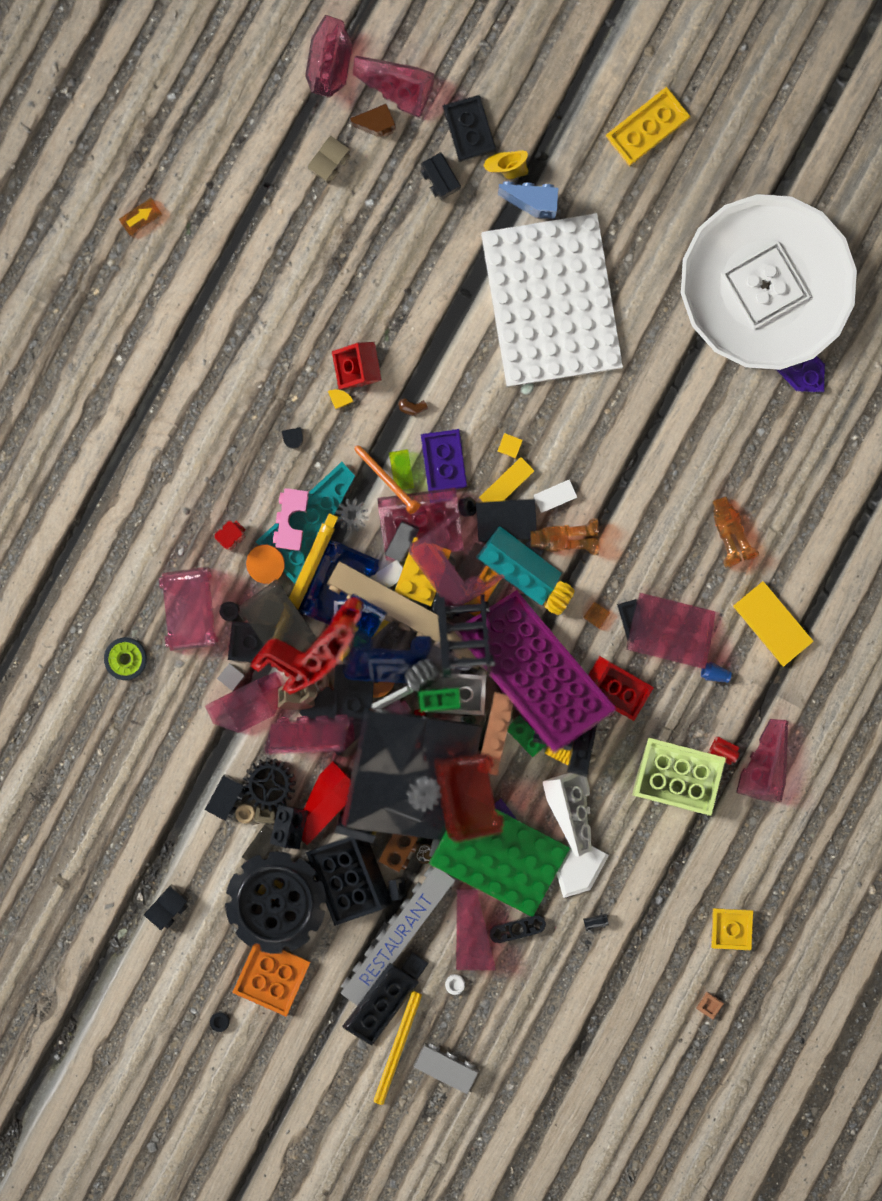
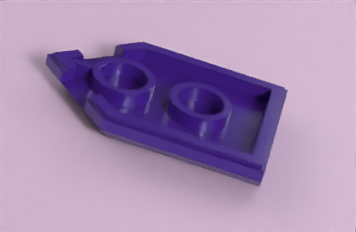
M818 356L781 370L775 369L795 391L825 392V364Z

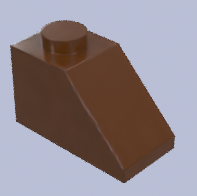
M387 104L350 118L352 127L377 137L381 135L382 137L389 136L393 133V130H396Z

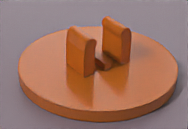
M264 544L250 551L247 556L246 567L249 575L255 581L269 584L282 576L285 569V561L277 548Z

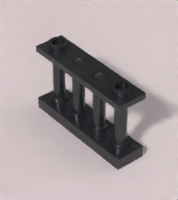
M480 594L481 604L449 606V604H445L444 597L437 598L443 678L451 677V670H454L456 667L486 665L487 674H491V667L495 666L494 654L490 655L487 630L486 613H490L489 601H485L484 594ZM481 612L482 621L455 624L446 622V616H450V614ZM483 629L484 639L454 642L448 640V634H451V632ZM485 647V657L455 660L449 657V652H453L455 649Z

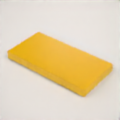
M666 86L607 133L605 137L630 167L689 120L691 116Z
M764 581L759 583L732 606L782 667L814 642Z

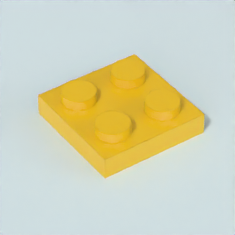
M713 908L711 948L751 950L753 910Z

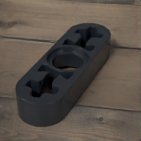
M534 915L497 924L490 929V938L495 943H503L543 932L546 922L542 916ZM534 919H538L539 922L542 921V924L539 925L540 929H536L533 926L529 927L530 932H526L527 928L524 921H528V925L533 924ZM516 923L523 926V932L518 935L512 932V926ZM509 925L511 937H507V933L502 934L501 939H498L497 936L493 937V934L496 933L495 929L506 931L505 926Z

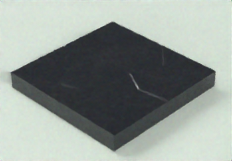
M366 707L342 824L347 828L441 840L466 793L469 794L483 727L474 723Z

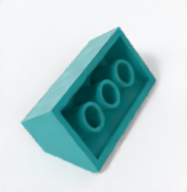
M500 526L476 557L541 606L554 590L562 574Z

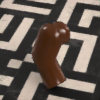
M401 399L398 403L401 412L410 416H415L428 409L424 400L413 404L408 402L407 399Z

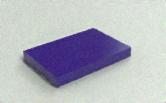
M455 429L421 434L428 492L467 488L460 430Z

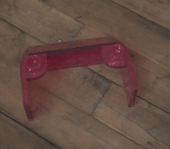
M458 512L452 513L414 541L409 547V554L438 595L445 598V604H449V606L466 604L504 578L502 574H496L485 583L478 577H470L463 581L441 551L450 540L445 526L460 516Z

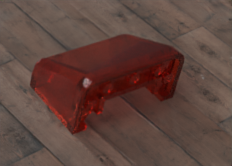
M489 753L435 760V770L446 831L449 839L454 842L503 833L504 820L502 815L495 811L489 772L494 767L492 756H489Z

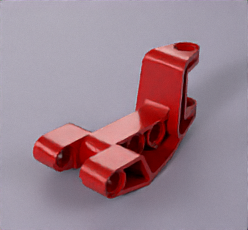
M354 597L349 598L335 613L331 624L307 652L303 653L279 639H271L263 646L250 666L259 672L270 662L271 666L277 667L280 673L284 672V675L289 678L282 689L290 695L320 680L339 662L355 630V624L363 609L362 601Z

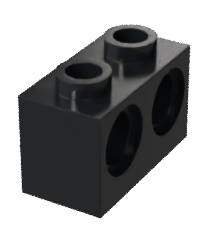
M279 805L270 844L300 850L308 811L293 806Z

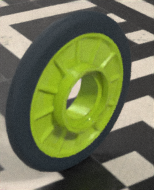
M122 637L109 644L104 654V664L107 671L114 678L125 681L132 680L144 671L147 664V654L140 642L133 638ZM124 653L129 654L131 657L130 663L126 665L120 661V657Z

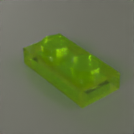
M408 449L389 452L393 480L402 490L414 489Z

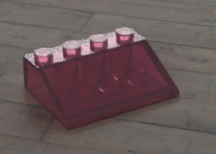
M455 487L407 494L412 500H417L420 503L419 509L413 514L406 510V504L397 495L377 498L384 551H386L401 520L419 527L416 538L451 550V552L464 550ZM385 555L386 561L395 560Z
M639 593L626 650L705 669L716 611Z
M322 715L316 716V719H308V716L297 717V720H289V717L277 718V721L271 724L264 754L344 751L355 741L353 717L347 718V715H336L335 719H328V716Z

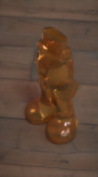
M727 496L712 501L715 508L713 510L715 525L727 551V557L723 561L724 567L734 566L742 562V559L747 561L760 556L759 551L749 544L741 524V516L738 510L733 507V504H729ZM731 534H735L737 538V541L741 549L742 559L739 552L737 551Z
M590 519L586 525L549 526L543 528V530L531 531V547H540V549H545L548 552L584 549L588 550L591 555L597 556L599 555L598 538L569 540L568 536H598V519Z

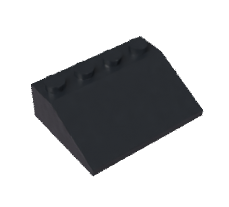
M346 836L306 852L310 865L316 870V880L323 881L327 897L325 903L334 926L383 910L393 904L369 842Z

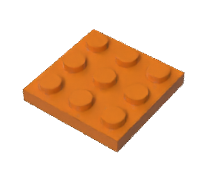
M256 943L249 953L232 993L287 1017L311 961L284 949L279 954L261 952L260 945Z

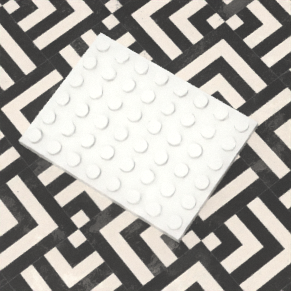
M597 213L481 232L506 387L623 368Z

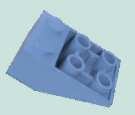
M510 181L499 184L498 195L535 218L555 219L558 188L554 187V185L543 184L542 187L534 186L533 183L515 185L514 182Z

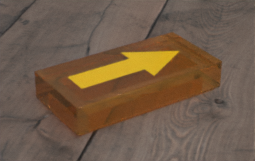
M149 198L119 218V221L129 236H132L162 216V213L152 198Z

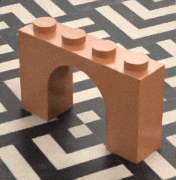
M494 692L485 740L477 770L480 772L498 775L513 702L507 695Z

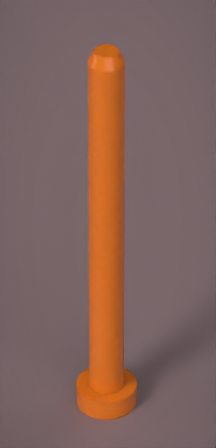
M357 445L354 448L355 452L406 504V510L410 514L415 513L419 509L420 503L417 500H412L361 446Z

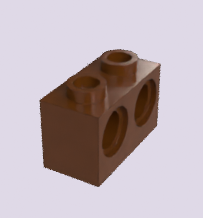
M392 834L378 862L397 872H400L401 869L405 870L410 862V859L407 858L410 852L414 853L420 843L417 841L418 837L408 836L411 841L410 844L402 846L399 843V839L407 835ZM393 853H397L401 857V861L397 864L390 861V855Z

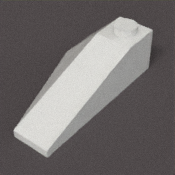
M567 773L543 781L547 802L575 856L578 857L590 852L591 827L588 825L587 814H590V807H587V796L590 795V788L587 776Z

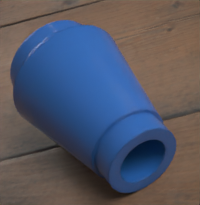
M705 662L701 670V677L705 678L706 681L729 683L732 672L713 662Z

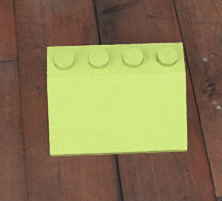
M648 738L632 796L711 816L726 758Z

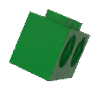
M459 688L419 691L421 712L461 708Z
M520 715L508 725L507 731L532 757L546 746L532 742L534 730Z

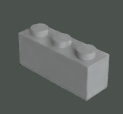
M431 1042L429 1045L424 1043L414 1063V1068L465 1094H468L478 1074L475 1064L467 1060L462 1062L457 1059V1055L449 1051L446 1054L440 1051L439 1046Z

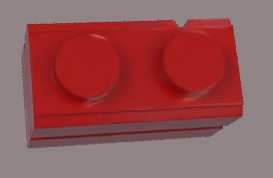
M228 520L222 526L223 529H219L214 534V538L226 550L232 551L237 546V542L240 543L246 537L244 533L246 529L237 520L234 523Z

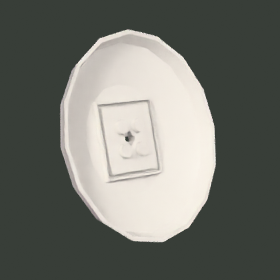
M756 194L724 205L697 229L683 258L681 296L692 327L714 352L744 367L781 370L815 358L840 336L855 305L857 270L846 238L822 211L790 196ZM762 281L770 282L769 290L761 288Z

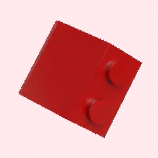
M358 342L332 351L339 390L369 385L382 380L375 342Z

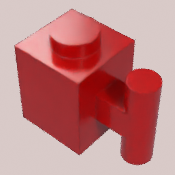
M718 736L715 737L708 751L709 754L725 757V763L731 765L732 762L735 763L740 755V752H738L739 747Z

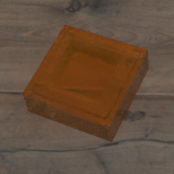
M593 602L583 618L599 629L610 612L596 602Z

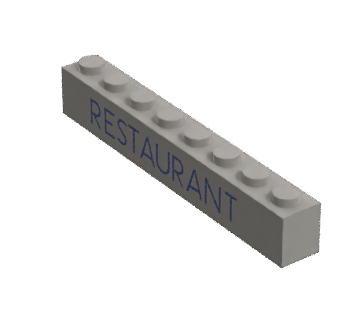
M432 866L428 868L424 874L426 879L422 884L420 882L416 884L412 890L414 895L411 899L406 898L400 906L402 911L399 915L394 914L388 922L390 927L387 931L383 929L376 938L378 943L375 947L371 945L364 954L367 956L363 963L359 961L352 970L355 973L351 979L347 977L340 986L343 988L341 991L342 995L355 1005L360 1003L387 965L394 963L454 883L455 878Z

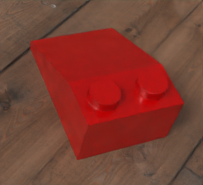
M599 656L588 675L616 708L615 711L635 721L654 689L653 686Z

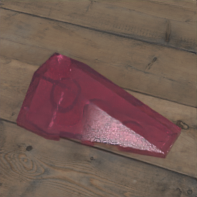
M355 56L353 75L370 88L377 89L386 100H392L401 111L417 117L422 115L432 92L435 73L414 66Z
M770 719L759 739L760 744L755 753L752 752L750 755L751 761L746 769L743 768L740 774L736 793L763 801L781 803L786 785L788 721Z

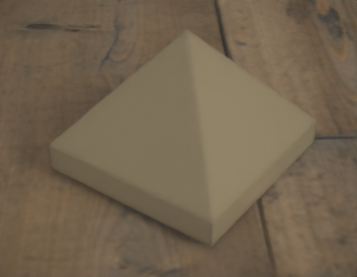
M257 806L254 821L262 824H274L277 809L273 807V810L269 811L268 807H266L262 811L261 806Z

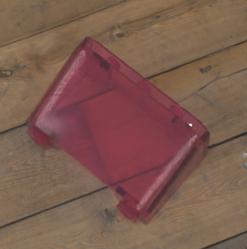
M209 567L162 573V577H159V587L163 589L168 633V636H165L166 648L169 647L170 651L218 646V637H216L214 632L216 627L214 626L211 583L208 582L211 578V568Z

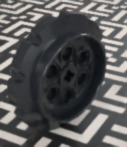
M271 851L267 859H264L261 854L250 858L241 866L243 874L235 873L226 890V894L232 898L231 901L225 903L226 915L229 924H236L238 926L235 934L250 947L256 943L259 944L261 947L260 951L265 953H282L284 946H288L292 951L300 948L310 940L309 931L317 932L326 913L320 907V904L327 901L323 881L314 880L313 877L316 874V870L306 860L299 858L298 861H293L291 853ZM283 878L285 886L278 888L275 885V879ZM258 884H263L266 887L265 894L257 893L256 886ZM290 892H299L300 899L297 901L291 900ZM272 898H273L274 900L277 899V898H279V899H280L279 904H280L281 906L276 905V906L274 907V906L272 905V903H273ZM260 904L262 906V913H254L252 905ZM289 910L294 911L296 919L288 920L286 912ZM267 918H276L277 925L275 927L269 926Z

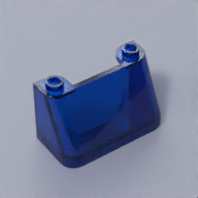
M330 540L298 612L330 625L334 617V601L346 602L348 600V595L342 592L337 594L329 589L330 586L327 584L337 564L341 562L359 573L371 577L377 573L380 560Z
M354 631L343 653V674L350 680L407 683L405 674L409 668H412L414 664H418L420 661L427 660L431 649V636H417L414 638L409 651L372 648V638L369 634Z

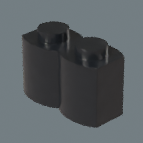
M171 884L145 912L144 916L160 931L164 927L168 929L175 922L173 917L177 913L181 915L188 907L186 903L189 899Z

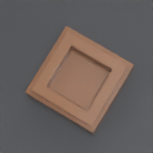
M706 992L696 1009L713 1020L724 1003Z

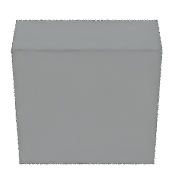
M229 663L217 679L233 691L245 675Z

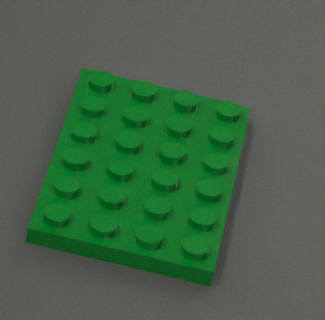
M466 793L429 864L532 917L570 847Z

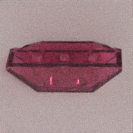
M324 15L311 37L305 77L312 93L330 98L346 85L352 44L344 28L343 20Z
M273 672L205 705V708L213 724L240 733L275 716L278 708V689L282 686V683L277 673Z

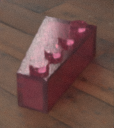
M457 888L456 970H496L476 888Z

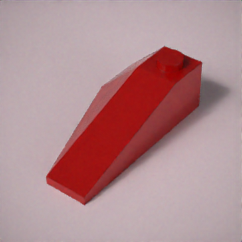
M334 761L318 776L304 807V810L308 811L302 841L306 845L346 805L351 777Z

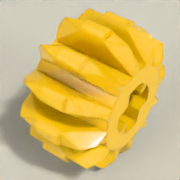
M557 582L554 590L546 599L544 607L553 614H562L575 593L574 589L567 583Z

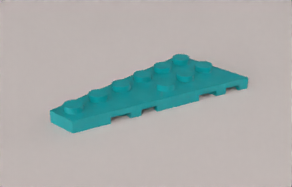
M343 462L338 464L309 491L307 511L295 512L290 516L289 524L291 528L303 531L301 551L277 548L284 557V573L294 584L322 523H325L329 513L335 515L355 478V475ZM275 523L256 543L258 545H271L276 548V543H273L274 532H278L279 524Z

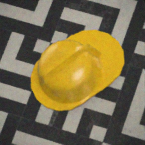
M521 150L494 154L486 159L484 168L489 172H500L509 180L528 174L526 164L528 153Z

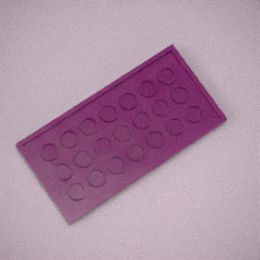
M517 590L489 607L490 613H486L490 655L494 654L495 666L491 667L490 676L554 753L615 712L616 708ZM478 614L467 622L482 621V614ZM483 629L455 631L462 641L484 639ZM485 647L468 648L476 658L485 657Z

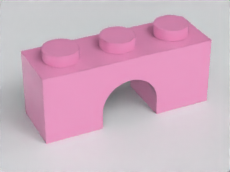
M284 488V493L280 492L279 504H282L281 512H277L276 524H279L278 532H274L273 543H276V548L301 551L303 531L292 529L289 519L295 512L307 511L308 491Z

